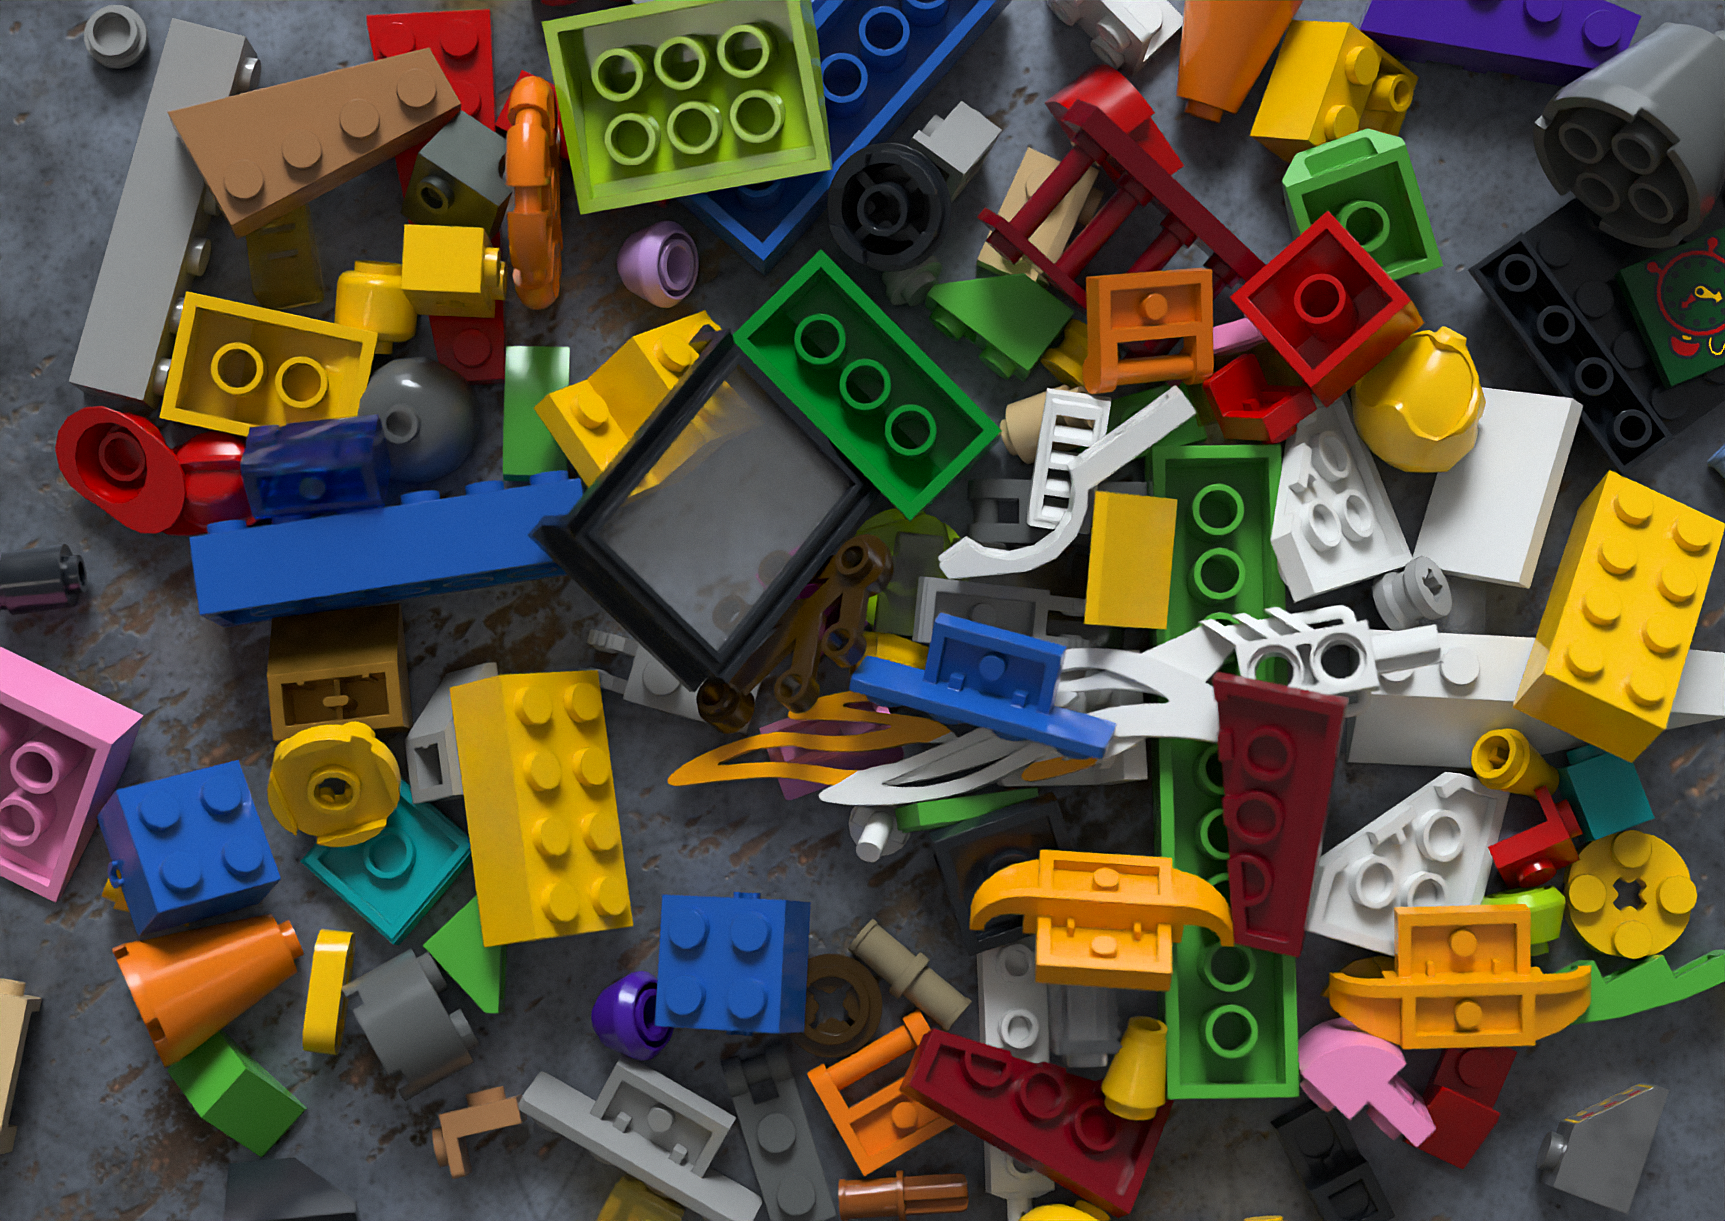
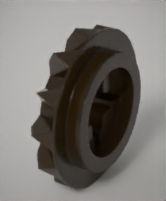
M822 954L809 958L804 1032L787 1033L789 1037L803 1050L828 1058L845 1056L863 1047L877 1030L882 1015V996L874 976L860 962L845 955ZM846 982H849L851 987L846 991L847 996L842 1005L848 1011L847 1015L855 1022L850 1026L844 1020L840 1022L837 1018L830 1017L825 1023L820 1022L815 1029L810 1025L816 1019L815 1014L820 1006L813 999L815 995L807 988L812 985L818 991L822 989L824 992L831 994L837 988L841 989Z

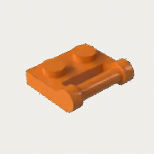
M1190 268L1086 277L1088 356L1083 363L1082 377L1085 388L1090 394L1110 393L1116 389L1117 385L1179 379L1186 385L1203 384L1204 380L1212 377L1214 368L1212 269ZM1183 337L1184 347L1179 354L1118 360L1117 343Z
M919 1008L902 1018L905 1024L829 1068H826L824 1063L807 1072L811 1083L864 1176L955 1124L898 1091L904 1077L850 1108L840 1093L842 1089L919 1045L923 1034L931 1030Z

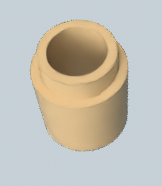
M1068 385L1054 388L1056 390L1090 394L1083 386L1071 389ZM1046 391L1009 404L1006 408V419H1003L1000 423L1001 436L1007 450L1013 456L1019 455L1027 464L1035 462ZM1057 415L1055 425L1092 430L1094 420ZM1052 441L1051 449L1067 452L1081 446Z

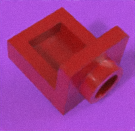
M1254 354L1240 355L1215 372L1212 377L1204 380L1202 384L1225 439L1260 440L1264 445L1275 444L1295 434L1298 429L1296 424L1317 410L1308 386L1268 385Z
M1546 785L1534 789V792L1548 821L1488 847L1508 890L1518 886L1532 888L1542 885L1556 875V870L1580 860L1571 840L1583 834L1568 800L1564 799L1554 804Z

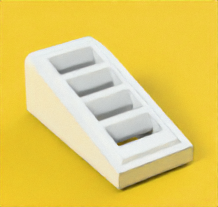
M1047 388L1027 505L1028 525L1055 529L1068 509L1069 500L1044 497V495L1070 498L1072 486L1071 479L1047 476L1048 468L1069 471L1067 463L1077 457L1079 453L1052 450V441L1090 447L1106 436L1111 397ZM1062 415L1094 420L1093 428L1089 430L1055 425L1056 416ZM1098 484L1088 491V508L1078 533L1088 534L1091 531L1095 492L1098 489Z

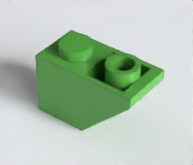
M1024 273L934 284L927 293L925 307L932 312L928 319L939 331L954 341H959L964 336L982 350L978 357L990 370L1007 380L1014 374L1023 382L1027 380L1038 366L1047 350L1052 348L1059 339L1064 328L1074 315V311Z

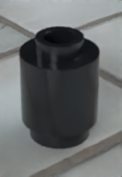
M67 544L3 552L1 555L0 611L8 610L12 615L71 608L76 606L78 594L85 593L87 590V572L84 560L81 555L73 556Z

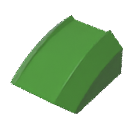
M1366 128L1295 154L1282 180L1293 240L1329 211L1393 281L1411 274L1420 275L1443 266L1407 147L1402 138Z

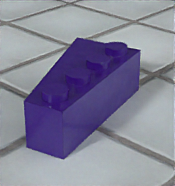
M1369 0L1357 29L1387 53L1399 55L1400 60L1424 64L1429 60L1463 66L1462 70L1483 74H1486L1488 71L1519 75L1521 80L1565 87L1627 49L1639 24L1641 15L1606 0Z

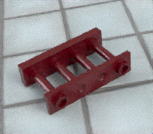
M1079 99L1075 101L1061 118L1076 133L1070 140L1074 147L1011 221L1008 222L1005 218L987 208H984L977 216L992 231L985 241L997 253L1014 266L1022 258L1086 317L1087 295L1074 280L1138 205L1145 208L1151 202L1166 217L1159 224L1163 230L1125 274L1161 271L1182 246L1189 249L1195 243L1209 256L1203 266L1205 269H1212L1214 301L1225 287L1232 290L1237 283L1244 285L1266 266L1260 258L1098 106ZM1106 160L1121 174L1115 182L1118 190L1059 259L1053 263L1028 239L1093 163L1100 166ZM1182 337L1146 340L1144 344L1140 341L1120 342L1117 344L1127 353L1122 359L1168 355ZM1182 380L1160 382L1172 388L1174 386L1178 387ZM1148 382V383H1144V384L1147 385V386H1149L1152 382Z

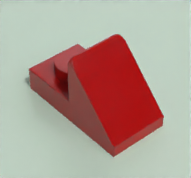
M1506 1046L1443 1048L1422 1095L1436 1129L1418 1147L1405 1136L1402 1142L1460 1169H1464L1500 1118L1501 1113L1493 1110V1107L1514 1062L1517 1051Z

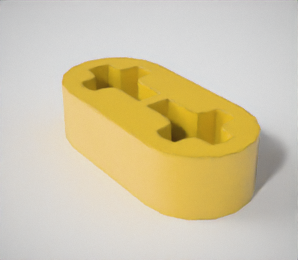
M321 929L319 931L314 949L303 1026L302 1045L305 1052L337 1055L340 1051L349 1002L342 987L352 980L356 946L355 934L353 932Z

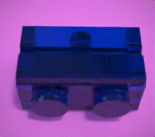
M379 414L287 423V425L282 427L277 424L250 427L240 467L252 516L254 519L382 507L385 505L387 485L391 473V460L381 417Z

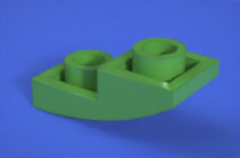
M506 346L503 481H530L529 477L538 473L568 471L567 456L542 422L534 407L549 393L570 386V347Z

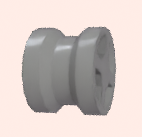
M1420 556L1406 564L1403 572L1388 571L1377 576L1373 581L1372 590L1376 608L1383 621L1393 631L1416 628L1419 625V621L1423 618L1437 620L1446 616L1451 611L1452 597L1448 582L1440 568L1428 557Z

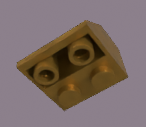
M400 603L272 618L267 682L273 741L280 743L303 730L316 726L344 725L345 723L355 721L371 727L375 735L411 731L413 718Z

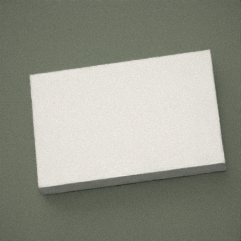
M1482 387L1486 404L1483 416L1478 420V436L1474 448L1448 472L1437 473L1412 558L1428 557L1436 563L1445 575L1530 589L1583 405L1573 398Z

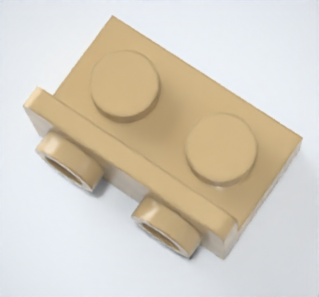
M1028 147L998 215L1010 222L1058 166L1060 161ZM1092 166L1028 239L1053 263L1070 246L1068 242L1077 222L1087 226L1093 219L1104 192L1094 188L1100 170ZM985 241L976 262L977 266L1000 276L1024 273L1047 290L1050 283L1022 258L1014 266Z

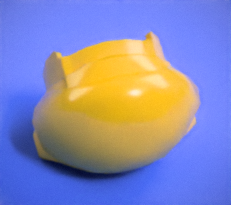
M1442 326L1437 332L1426 330L1409 336L1356 382L1351 389L1353 416L1359 437L1372 453L1390 466L1405 472H1448L1474 448L1478 436V420L1483 416L1486 404L1483 389L1479 383V376L1473 360L1466 347L1467 339L1445 326Z

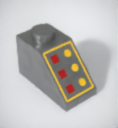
M1639 1083L1559 1121L1556 1133L1549 1131L1545 1135L1538 1152L1537 1168L1543 1170L1539 1183L1628 1215L1669 1090L1657 1085Z

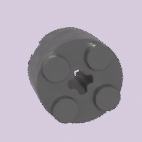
M412 949L403 952L342 987L346 998L349 1000L358 995L361 996L364 1004L355 1008L353 1012L388 1075L395 1077L403 1072L409 1084L398 1089L404 1101L411 1099L474 1063L469 1051L480 1045L461 1010L459 1009L448 1015L440 1001L438 994L449 988L429 952L416 958Z

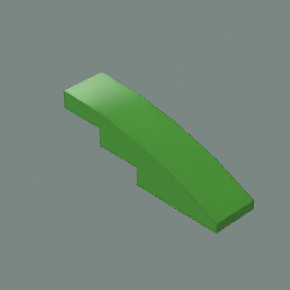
M1715 949L1671 971L1664 955H1649L1639 958L1603 977L1594 960H1577L1551 973H1568L1578 969V966L1591 965V1004L1579 1018L1570 1024L1576 1025L1620 1018L1680 1001L1725 982V950Z

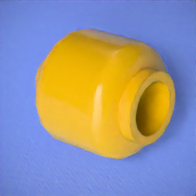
M355 260L354 270L343 272L337 280L334 323L379 333L375 354H392L393 342L410 340L416 332L417 312L401 290L402 264Z

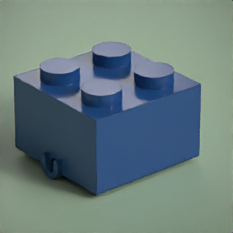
M239 760L115 790L97 815L112 860L108 864L110 883L115 889L121 887L138 937L259 904L281 880ZM116 870H120L121 879H118Z
M734 892L733 898L662 894L655 1026L726 1030V1035L754 1036V1032H804L811 902L761 899V893Z

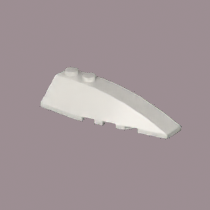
M1369 630L1370 636L1396 632L1388 630ZM1438 633L1443 663L1378 675L1380 689L1379 691L1370 692L1371 704L1368 710L1361 715L1348 717L1346 763L1473 769L1471 755L1478 739L1491 730L1506 728L1521 732L1540 755L1578 748L1589 743L1512 708L1535 638ZM1351 647L1349 677L1357 671L1360 665L1359 656ZM1688 650L1665 730L1725 718V653ZM1357 695L1348 696V704L1358 701Z

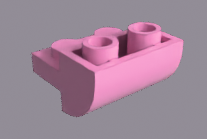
M1344 1017L1320 1023L1298 1040L1299 1075L1303 1079L1300 1086L1325 1112L1329 1113L1336 1106L1350 1120L1367 1104L1369 1109L1366 1113L1386 1135L1395 1140L1402 1133L1416 1147L1436 1129L1423 1098L1397 1074L1406 1065L1398 1044L1375 1037Z

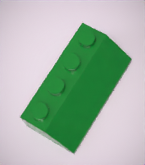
M821 249L733 334L736 345L909 522L951 489L1000 441L1002 430Z

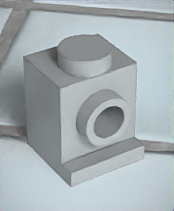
M960 101L945 120L935 115L922 132L918 130L912 137L908 147L919 151L935 164L947 184L952 203L982 168L1002 129L986 119L980 112Z

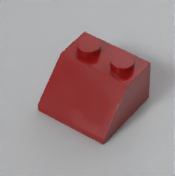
M1329 211L1322 215L1230 296L1234 304L1298 378L1308 386L1309 390L1326 409L1424 324L1412 300Z

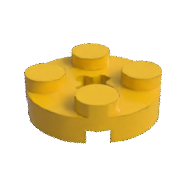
M355 721L345 723L344 725L312 727L281 741L276 747L268 779V803L277 821L284 829L296 836L298 828L306 834L317 836L316 844L328 847L356 845L378 835L387 825V817L394 811V808H397L401 787L400 769L392 752L384 743L376 739L372 728L364 723ZM326 778H340L347 782L345 793L335 795L330 787L320 789L318 785L323 783Z
M1636 830L1616 832L1595 841H1588L1577 850L1580 860L1566 866L1562 883H1565L1563 891L1566 900L1564 909L1565 919L1581 942L1600 954L1637 959L1657 954L1679 938L1686 928L1691 910L1696 904L1697 891L1690 879L1689 870L1685 862L1675 849L1654 835ZM1619 878L1625 883H1631L1636 880L1641 886L1638 896L1642 902L1637 909L1626 906L1619 910L1613 902L1619 894L1613 885Z

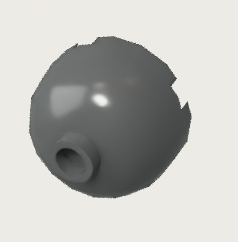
M427 357L393 360L370 374L367 388L359 403L357 415L358 432L355 447L363 461L381 476L406 484L437 481L459 469L472 451L474 440H477L481 428L478 400L467 380L457 371H452L445 364Z

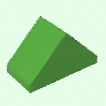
M476 895L423 946L485 1013L505 1012L508 944L484 947Z
M222 1029L179 1062L171 1065L167 1070L201 1118L261 1158L267 1154L308 1109Z

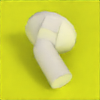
M906 805L855 806L852 809L849 819L850 835L857 845L856 853L861 859L867 862H875L881 856L891 855L903 848L910 838L911 832L902 833V831H898L895 808Z

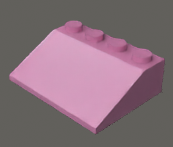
M0 647V876L56 903L62 897L98 824L97 815L112 796L126 767L144 715Z

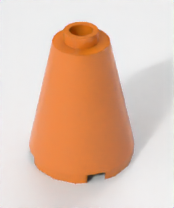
M1185 0L1176 97L1187 101L1184 112L1215 123H1220L1223 113L1236 115L1304 0Z
M271 913L124 943L112 949L164 1068L179 1062L296 974L297 968L294 959L304 955L290 921L286 920L277 924Z

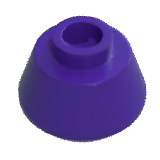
M645 971L633 972L606 987L599 994L591 1013L593 1029L607 1048L640 1061L656 1057L667 1045L674 1030V1027L655 1026L658 979L651 973Z

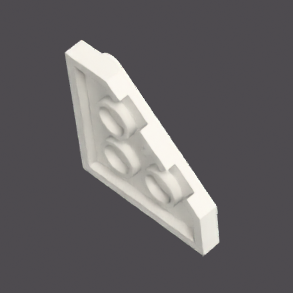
M1346 392L1327 409L1312 394L1317 410L1297 423L1298 429L1296 433L1286 439L1271 544L1277 556L1278 572L1283 582L1289 587L1294 602L1372 579L1388 571H1397L1413 560L1370 450L1358 435L1354 422L1353 408Z
M1444 772L1320 857L1307 931L1394 957V907L1480 905L1485 894L1493 862L1488 847L1498 842L1510 793L1489 789L1482 785L1478 779L1460 773Z

